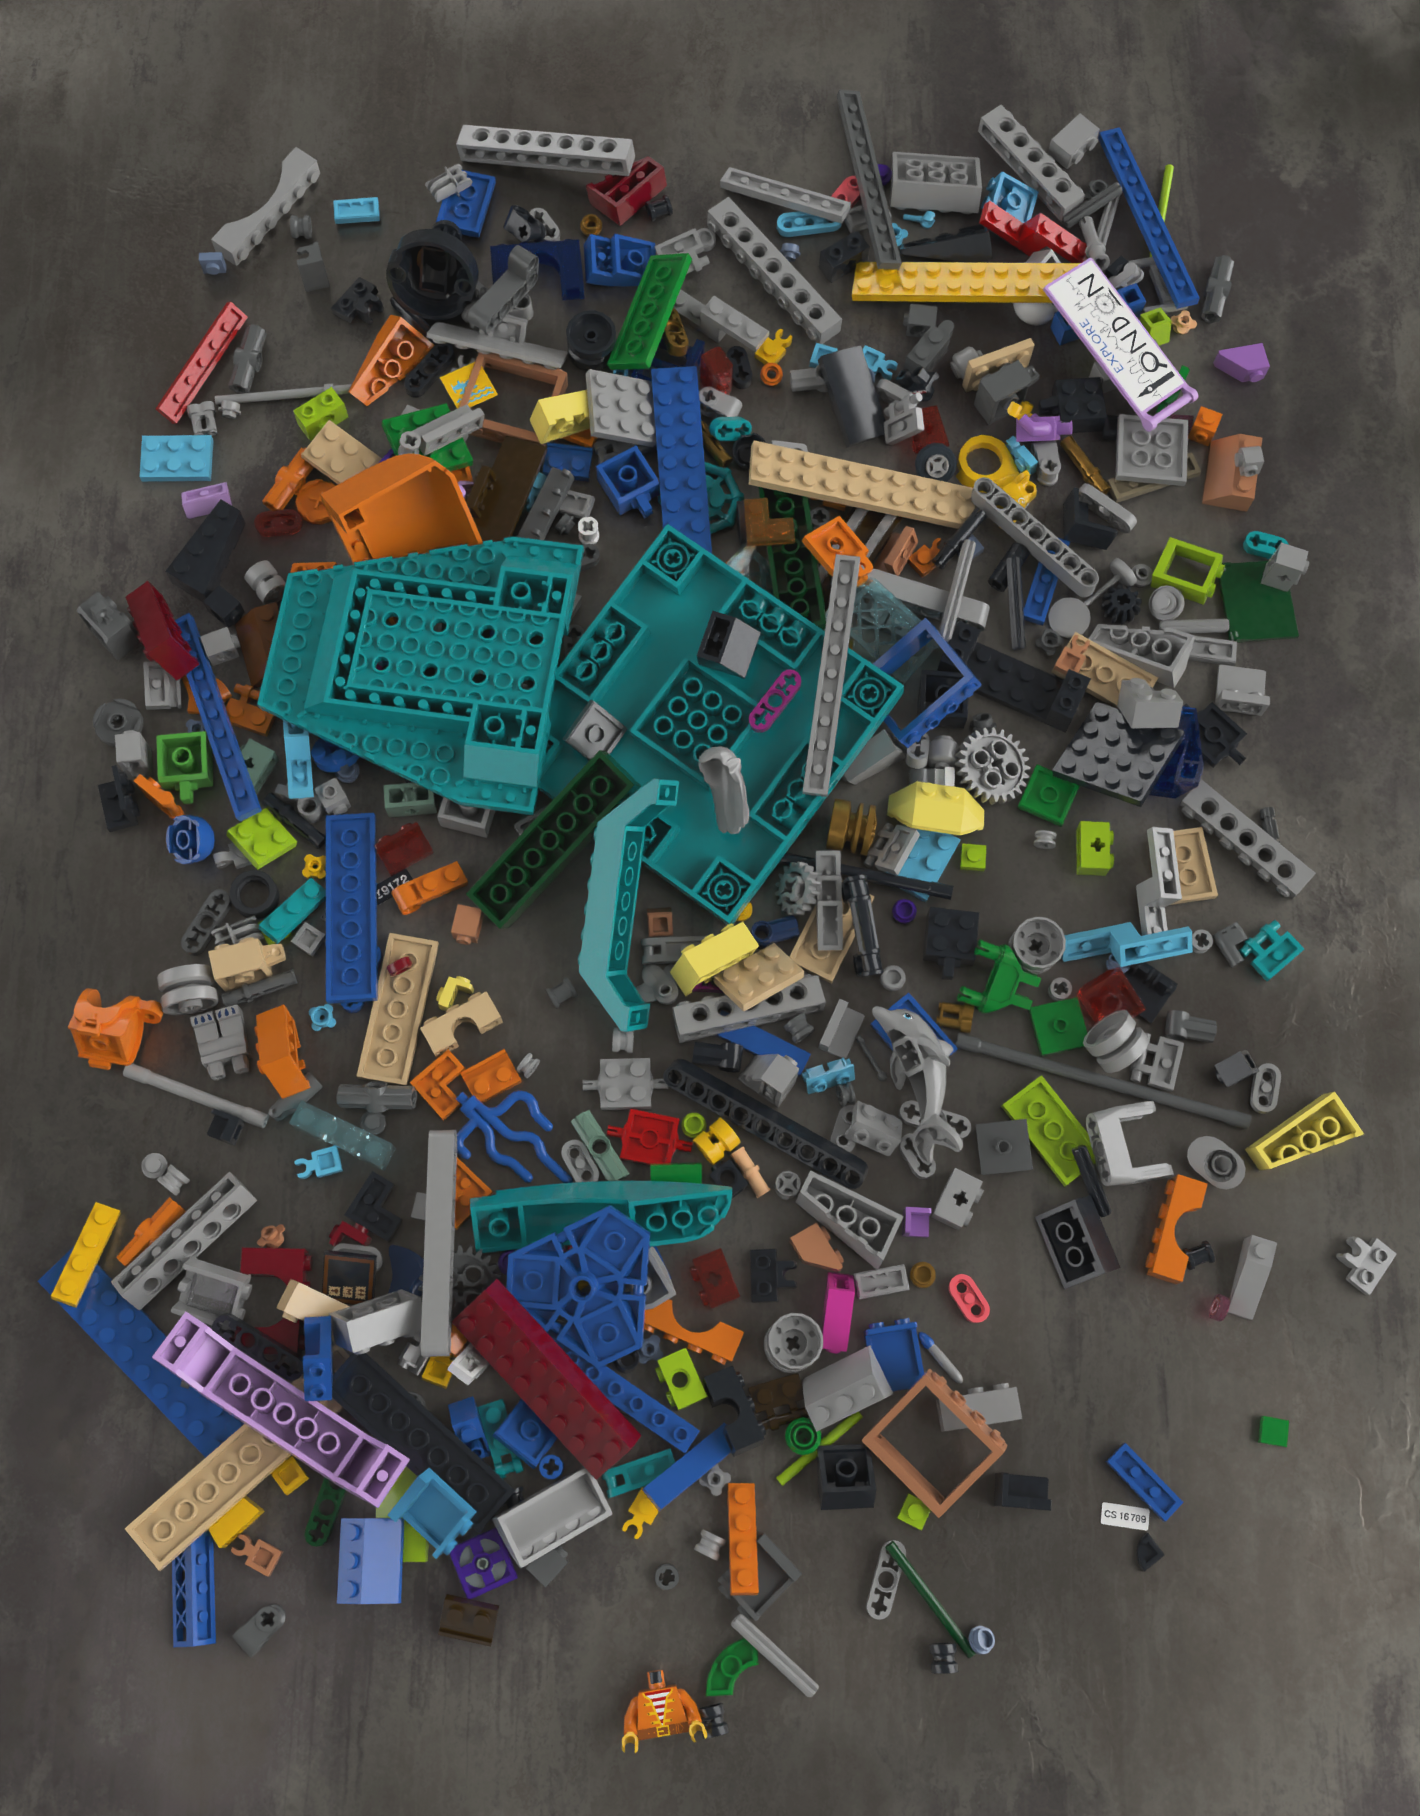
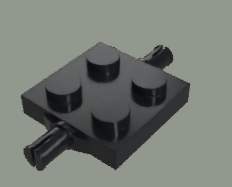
M1213 702L1197 713L1187 703L1182 707L1181 712L1190 720L1183 729L1185 736L1183 741L1212 768L1228 756L1238 763L1239 766L1247 759L1236 749L1247 733Z

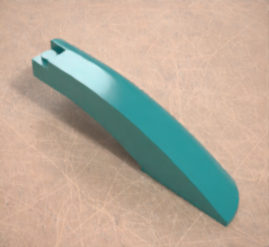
M595 1181L496 1190V1195L470 1198L475 1250L477 1252L481 1248L482 1253L520 1249L555 1231L558 1234L564 1231V1227L609 1205L651 1233L650 1247L689 1242L709 1234L714 1230V1226L722 1218H725L731 1205L732 1187L666 1181ZM568 1240L563 1242V1245H571Z

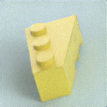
M744 922L735 926L731 923L724 927L720 934L716 936L710 934L701 941V944L697 946L691 944L681 951L682 955L670 973L685 997L692 993L693 988L703 981L707 984L712 981V976L748 958L757 950L759 945Z

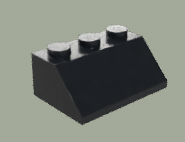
M1091 1195L1074 1199L1035 1216L1064 1289L1121 1268Z

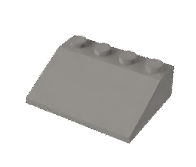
M892 152L890 207H895L899 210L914 208L919 211L938 210L942 213L956 211L963 214H972L979 212L982 192L980 158Z

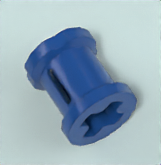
M547 1455L540 1461V1473L544 1478L557 1479L563 1474L564 1463L558 1456ZM551 1459H555V1464L559 1465L558 1471H553L552 1475H549V1470L545 1469V1464H549Z

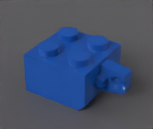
M636 445L596 466L597 480L619 515L638 508L644 518L653 514L649 501L660 495V483Z

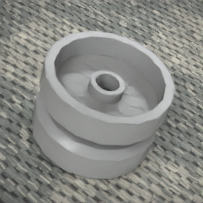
M191 964L173 967L161 972L157 976L158 988L162 993H165L160 999L162 1011L165 1014L186 1015L198 1013L213 1008L219 1002L217 990L211 986L215 980L212 967L209 965Z
M1119 1010L1104 1017L1089 1030L1084 1038L1083 1044L1092 1056L1097 1057L1098 1064L1106 1073H1114L1126 1068L1136 1061L1148 1047V1036L1140 1027H1135L1136 1022L1127 1010Z

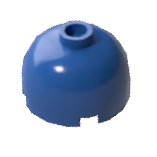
M194 815L175 817L173 820L176 821L173 825L168 826L166 833L167 849L169 853H174V856L177 858L174 860L181 864H192L206 859L212 853L215 843L214 831L211 825L205 819Z

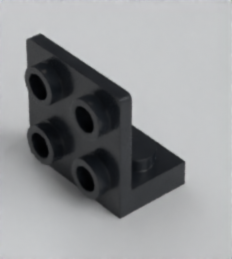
M117 765L111 766L115 781L98 785L109 832L139 825L137 816H140V810L137 802H133L132 794H135L133 782L128 780L126 772H122Z

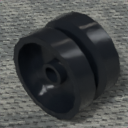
M595 310L576 314L569 321L566 329L569 358L574 365L587 371L589 369L598 371L608 367L607 363L616 343V330L613 321L603 312Z

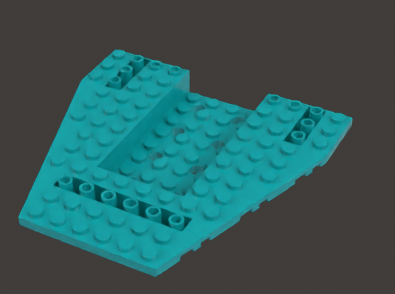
M507 537L503 541L497 542L488 540L483 541V544L472 546L464 544L429 550V553L418 554V552L409 553L408 556L399 558L391 556L354 562V565L350 566L336 565L332 569L320 571L318 569L288 573L257 705L260 709L459 805L534 815L551 728L548 713L562 638L563 635L568 636L584 546L521 537ZM388 618H398V622L395 625L389 626L386 624ZM438 623L447 625L446 629L442 632L434 631V626ZM487 629L495 632L491 638L482 637V633ZM533 636H541L543 638L540 644L534 645L530 643ZM381 661L389 663L388 667L384 670L376 669V665ZM433 667L437 669V673L434 676L428 677L424 675L427 668ZM477 674H484L486 676L485 680L481 683L473 682V677ZM526 680H531L535 684L531 689L526 690L521 687L522 683Z

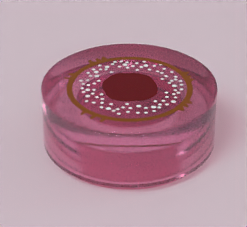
M1217 1294L1214 1297L1209 1310V1317L1219 1322L1224 1320L1230 1306L1229 1298L1221 1294Z

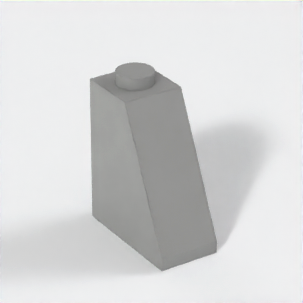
M882 730L867 742L842 776V779L845 782L848 781L856 785L905 759L906 751L895 735Z

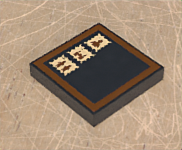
M325 1250L322 1293L349 1305H356L374 1299L377 1255Z

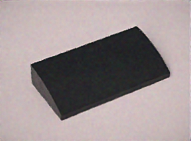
M856 346L822 355L818 359V363L846 447L848 448L885 436L884 422L886 420L862 347Z

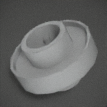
M1171 586L1157 588L1149 599V610L1154 617L1160 620H1174L1181 614L1185 605L1181 591Z

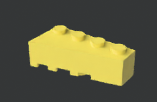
M587 390L538 400L530 422L540 444L590 429Z
M1330 1092L1315 1099L1245 1150L1259 1170H1266L1361 1136L1364 1133L1336 1092Z

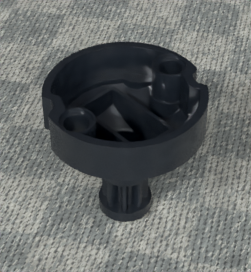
M440 220L433 225L432 229H419L409 232L400 239L397 249L392 251L386 269L388 287L396 301L416 316L418 315L430 320L450 319L461 314L465 309L467 301L473 299L478 283V266L471 251L461 242V230L454 222Z

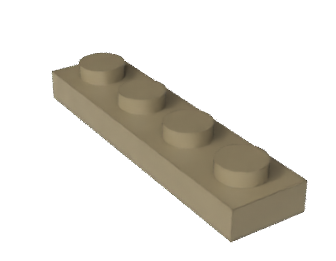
M1192 452L1187 454V480L1197 477L1201 473ZM1116 477L1107 481V484L1111 487V496L1116 503L1170 486L1166 484L1115 480Z

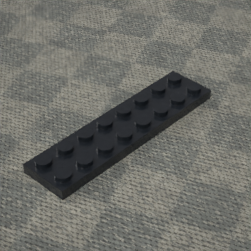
M352 1353L334 1373L332 1398L375 1438L409 1458L410 1461L406 1466L417 1477L430 1468L477 1511L471 1518L473 1522L471 1527L478 1533L484 1529L516 1491L367 1353L358 1355Z

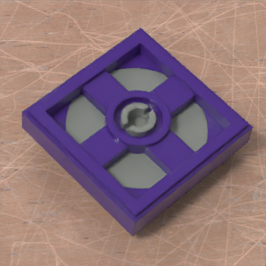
M496 1527L456 1545L449 1553L468 1599H473L518 1578L507 1547Z

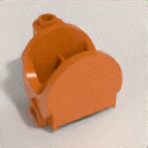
M86 988L75 1004L74 1014L68 1025L79 1053L78 1057L89 1059L88 1064L90 1067L110 1070L112 1063L124 1066L131 1065L136 1058L141 1044L144 1022L157 1024L162 1019L164 1012L162 1011L161 1004L154 1000L145 1001L141 1000L138 996L130 995L116 1005L102 1008L99 991Z

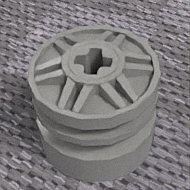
M1033 917L1025 920L1011 935L1008 946L1016 956L1022 970L1038 975L1048 971L1061 959L1065 951L1066 939L1063 930L1056 922L1046 917ZM1031 945L1039 947L1037 951H1031L1029 948Z
M790 1313L780 1317L767 1330L764 1337V1353L767 1360L774 1368L784 1373H796L806 1369L819 1358L823 1349V1335L819 1325L811 1317L802 1313ZM794 1339L796 1341L794 1345L797 1349L788 1350L786 1340Z

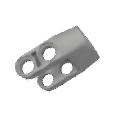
M1154 1101L1116 1106L1087 1115L1086 1128L1099 1177L1105 1186H1125L1164 1179L1174 1175L1172 1166L1167 1163L1132 1168L1120 1122L1141 1119L1144 1115L1156 1112Z

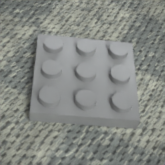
M589 369L586 372L591 436L654 447L657 443L651 381Z
M1119 414L1115 480L1185 486L1187 482L1188 420L1166 418L1158 423L1154 430L1148 432L1143 428L1139 416Z

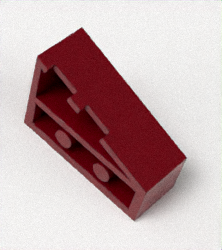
M647 156L633 163L629 176H612L609 174L605 176V180L595 185L591 182L586 185L590 204L621 226L645 205V202L650 201L667 186L664 167Z

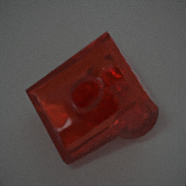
M1120 967L1107 970L1084 984L1077 992L1078 997L1095 1023L1119 1010H1127L1132 1018L1147 1010Z

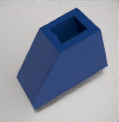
M474 1397L448 1404L455 1435L481 1459L491 1456Z

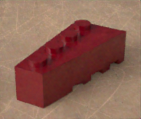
M146 581L125 597L129 606L127 610L134 619L132 624L139 632V641L145 647L143 652L151 662L155 660L176 681L200 665L197 658L189 653L192 649L189 643L181 636L182 630L172 618L174 615L165 598L149 581Z

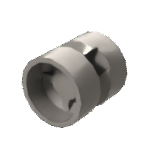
M260 561L248 569L244 578L252 590L256 591V595L264 605L273 602L277 603L282 600L286 582L278 575L276 569L269 561Z

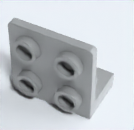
M1219 665L1215 705L1222 711L1262 716L1270 705V696H1264L1266 671Z

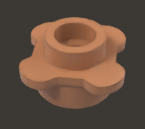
M282 1224L276 1227H264L261 1230V1238L257 1241L258 1246L278 1248L284 1242V1235L282 1233L285 1231V1227Z

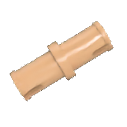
M744 1146L730 1155L740 1169L742 1176L752 1188L756 1198L771 1190L759 1173V1166L754 1165Z

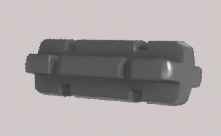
M1265 807L1260 810L1261 820H1264L1262 828L1277 841L1279 839L1276 819H1273V817H1276L1273 807Z

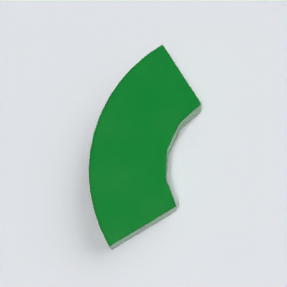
M745 1638L731 1643L715 1659L707 1677L706 1696L733 1695L734 1683L740 1673L748 1667L758 1665V1650Z

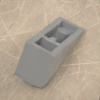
M1255 1235L1244 1238L1226 1313L1253 1320L1272 1267L1277 1242Z

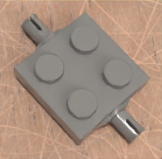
M650 1058L600 1059L598 1080H583V1091L598 1090L601 1110L651 1109L653 1089H668L664 1079H653L650 1071Z

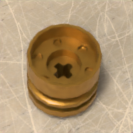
M835 798L826 848L842 851L845 842L850 841L851 853H855L857 843H861V855L867 856L874 840L877 825L876 806L869 805L868 814L864 815V803H860L856 813L851 812V801Z

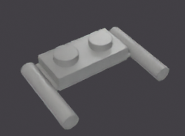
M1153 257L1129 261L1135 263L1139 268L1150 267L1149 273L1161 304L1143 308L1142 314L1160 307L1165 313L1188 309V306L1176 309Z

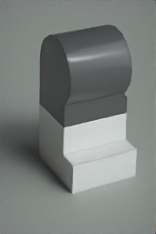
M945 767L944 769L912 768L909 770V785L918 781L954 786L955 767Z

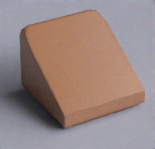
M671 907L647 909L649 937L673 936Z

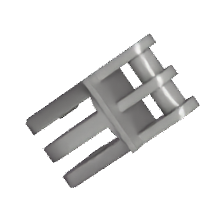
M456 164L448 169L445 166L444 173L426 182L425 186L432 196L435 197L437 203L454 193L459 197V192L471 186L472 180L467 178V173L462 171L460 164Z
M251 916L231 925L226 923L225 926L213 930L211 935L216 938L215 945L218 946L231 941L234 945L238 944L240 940L249 937L258 938L259 940L263 939L262 933L259 932V925L255 924L257 922L256 917ZM229 932L230 935L223 937L222 934Z

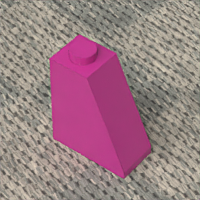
M828 1272L821 1332L823 1335V1349L829 1353L847 1352L855 1296L853 1275Z

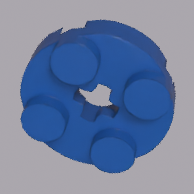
M322 738L317 740L311 750L312 758L317 767L325 772L341 771L340 767L346 764L350 767L359 759V756Z

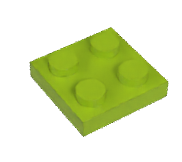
M267 808L227 830L226 835L257 870L297 845L296 839Z

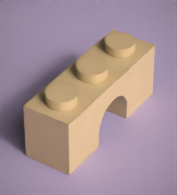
M487 991L483 994L481 992L475 993L463 1005H453L446 1010V1014L439 1018L435 1016L424 1022V1026L420 1029L436 1058L440 1057L448 1049L452 1051L459 1047L454 1038L455 1029L459 1024L464 1022L473 1023L479 1032L483 1034L503 1023Z

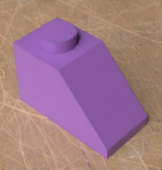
M1263 343L1219 350L1213 362L1214 367L1241 382H1257L1264 379L1270 367Z

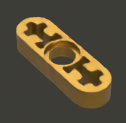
M673 308L662 337L667 351L673 356L680 357L686 355L689 341L679 313Z

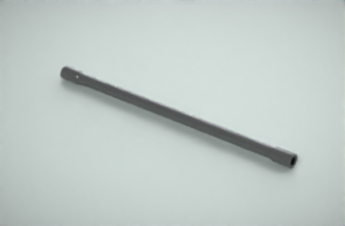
M962 1033L957 1035L955 1046L963 1050L986 1054L1141 1099L1154 1101L1223 1121L1226 1124L1243 1129H1248L1251 1123V1115L1231 1109H1223L985 1042L979 1038Z

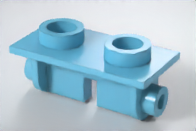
M843 1057L828 1062L827 1067L829 1071L826 1072L823 1065L805 1069L806 1072L802 1073L804 1083L806 1082L807 1093L823 1092L827 1088L837 1086V1084L845 1085L846 1082L855 1080L854 1065L851 1064L850 1059Z

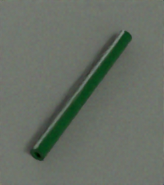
M891 1541L885 1547L967 1658L973 1657L976 1653L971 1648L967 1638L896 1543Z

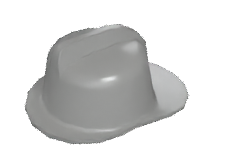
M1203 1136L1190 1144L1187 1154L1189 1164L1212 1185L1227 1190L1235 1188L1242 1182L1246 1170L1244 1161L1223 1141L1216 1137Z

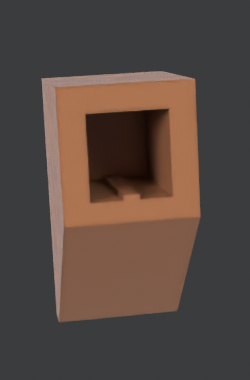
M816 1222L790 1237L789 1242L801 1263L836 1273L843 1269L841 1263L844 1262V1259L837 1248L833 1250L828 1241L831 1238L824 1226L819 1227Z

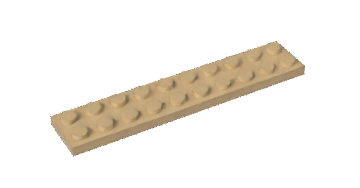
M753 441L751 445L749 485L956 529L960 528L975 509V505L971 500L973 490L971 487L759 441Z
M336 1344L333 1346V1375L350 1357L342 1347ZM303 1375L291 1383V1385L304 1392ZM333 1398L332 1400L317 1401L335 1414L344 1409ZM244 1424L130 1523L125 1530L155 1567L161 1571L288 1459L291 1454Z

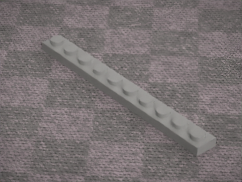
M836 554L803 785V794L828 797L860 567V557Z

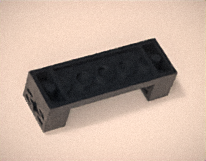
M959 621L949 641V645L982 684L974 693L1066 733L1091 678L1069 669L1064 680L977 642L981 630ZM944 652L937 671L961 673Z

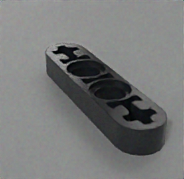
M224 1313L214 1320L212 1330L255 1361L290 1381L297 1380L303 1375V1357L233 1314ZM228 1320L231 1329L236 1331L238 1327H241L242 1330L233 1339L232 1336L235 1333L229 1329L223 1332L220 1322L223 1323ZM244 1333H251L254 1336L255 1343L253 1346L247 1347L242 1344L241 1337ZM271 1346L277 1350V1359L270 1361L265 1358L264 1349ZM285 1354L287 1355V1357L284 1361L289 1364H292L294 1361L297 1362V1369H299L300 1371H294L293 1373H290L289 1365L283 1362L279 1367L277 1363L282 1359L283 1355Z

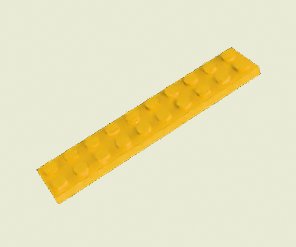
M859 262L856 264L852 301L1052 303L1043 291V288L1081 263L902 262L899 270L878 269L876 262Z

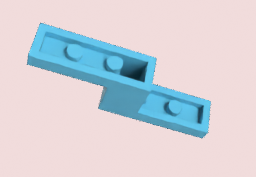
M283 720L289 799L314 797L309 732Z
M1128 922L1064 935L1066 943L1061 959L1063 962L1112 953L1119 965L1123 967L1192 953V930L1188 926L1140 936L1132 923Z

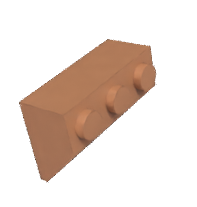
M1236 434L1210 442L1202 504L1248 511L1255 498L1258 474L1251 477L1241 476L1239 467L1235 466L1234 457L1235 453H1238L1239 448L1261 447V437Z

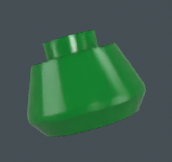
M798 1418L788 1425L785 1432V1440L788 1447L794 1453L808 1455L819 1447L821 1431L816 1432L811 1419Z

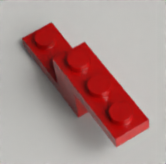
M988 201L984 204L979 223L1028 256L1047 246L1071 263H1083L1087 260L1088 257L1085 252L1086 243L1042 213L1022 223L993 202Z

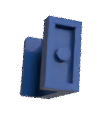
M331 1316L304 1317L305 1356H303L305 1401L332 1400Z
M910 1318L894 1320L895 1325L886 1327L884 1322L869 1324V1329L863 1332L866 1347L871 1346L892 1392L910 1389L924 1375L916 1330L917 1322L910 1323Z

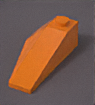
M390 315L377 334L348 392L365 406L370 405L387 392L389 387L397 381L404 379L405 375L412 371L435 345L402 317Z

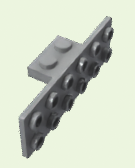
M506 315L490 333H486L481 329L475 331L441 322H436L427 332V338H431L435 343H453L455 347L460 349H468L470 347L477 349V352L482 354H490L492 352L499 354L504 359L518 358L522 359V362L526 364H544L545 368L552 370L561 368L568 357V352L525 342L528 320Z

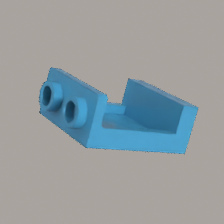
M428 1468L416 1478L388 1516L394 1522L404 1518L436 1548L432 1556L437 1559L442 1553L448 1555L458 1544L455 1538L459 1534L463 1536L473 1525L471 1518L477 1511L435 1472Z

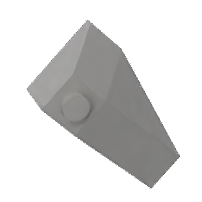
M1098 624L1089 637V640L1158 677L1156 682L1175 688L1186 669L1195 639L1194 635L1174 628L1151 630L1150 627L1142 626V629H1131L1126 625Z

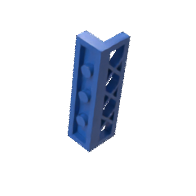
M205 1531L185 1549L184 1553L182 1552L172 1561L173 1647H193L216 1643L213 1537L209 1531ZM183 1569H184V1571H185V1580H184V1581H183V1579H182V1571H183ZM183 1598L186 1600L185 1610L183 1608ZM184 1626L186 1628V1641H183Z

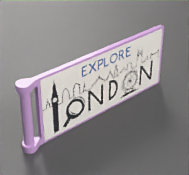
M1092 258L1087 259L1043 288V291L1139 416L1142 426L1146 431L1154 430L1158 423L1187 403H1193L1198 399L1197 391L1185 382ZM1181 389L1183 396L1154 416L1147 414L1149 410Z

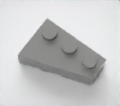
M779 1054L754 1055L738 1077V1080L778 1108L795 1085L799 1068L796 1067L797 1062L787 1055L784 1057Z

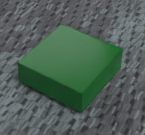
M1261 1416L1258 1443L1287 1447L1289 1420Z

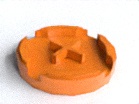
M316 479L307 482L299 489L295 503L299 514L305 521L320 525L331 522L320 494L335 487V484Z

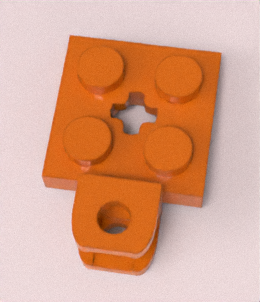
M840 516L805 535L802 540L803 544L831 577L834 572L836 554L860 557L857 587L866 583L868 579L867 574L873 570L871 561L866 557L869 550ZM831 543L834 545L838 544L840 546L839 549L832 548Z

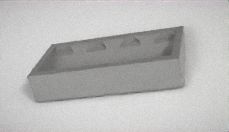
M582 1466L496 1515L492 1520L518 1567L522 1568L611 1516L613 1513L597 1480Z

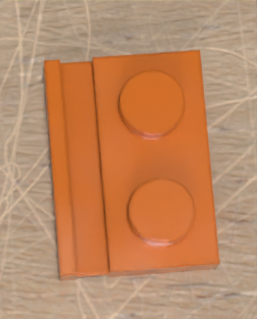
M505 1049L460 1072L472 1096L474 1095L482 1103L522 1082Z

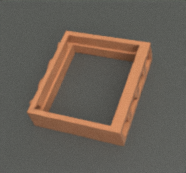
M492 352L490 354L478 353L459 408L468 405L481 366L483 369L488 367L553 384L555 388L551 397L565 394L568 386L567 372L559 368L556 370L547 369L539 363L526 364L518 358L504 359L499 354ZM486 419L483 421L482 428L469 434L503 443L506 436H511L540 444L535 432Z
M929 1368L865 1434L861 1441L940 1518L1005 1452L1008 1445L1000 1436L1001 1433L996 1429L992 1430L985 1423L986 1420L977 1410L973 1411L965 1404L966 1399L956 1390L953 1392L946 1385V1379L943 1376L940 1377ZM925 1386L992 1451L946 1498L880 1433Z

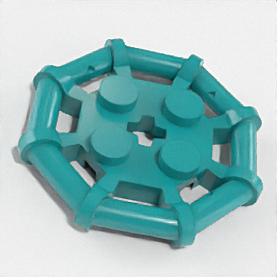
M705 462V472L718 476L714 480L711 476L706 475L709 521L716 518L719 520L710 524V534H713L727 527L732 528L735 525L737 501H743L745 497L735 482L731 469L728 467L725 469ZM725 482L731 494H724L721 486ZM658 496V503L661 505V497ZM725 503L731 504L727 514L722 512V507Z

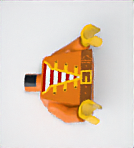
M663 1670L647 1672L649 1689L639 1690L638 1696L631 1699L624 1716L622 1751L625 1753V1745L633 1743L636 1753L639 1740L689 1732L693 1742H696L694 1734L697 1731H702L706 1739L707 1732L704 1724H702L698 1706L686 1690L678 1689L676 1684L665 1686Z

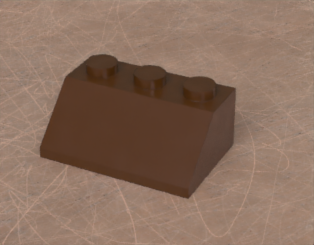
M276 602L251 609L235 624L250 683L254 689L262 686L280 610Z

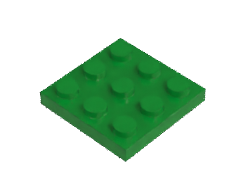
M447 403L382 420L381 426L395 456H398L401 435L404 432L413 431L450 413L451 411ZM463 437L425 455L434 459L449 471L473 465V458Z

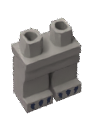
M237 1004L215 1010L216 1015L211 1011L190 1017L202 1065L208 1070L210 1077L214 1081L226 1077L224 1066L233 1064L236 1074L249 1071V1059L252 1058L243 1011Z

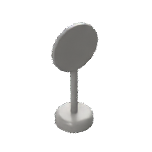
M1119 558L1111 561L1110 570L1114 577L1084 603L1072 597L1062 598L1055 602L1050 608L1048 615L1051 629L1057 632L1060 637L1067 639L1072 638L1075 632L1082 635L1089 627L1091 617L1088 606L1117 581L1126 587L1137 583L1135 574L1124 561Z

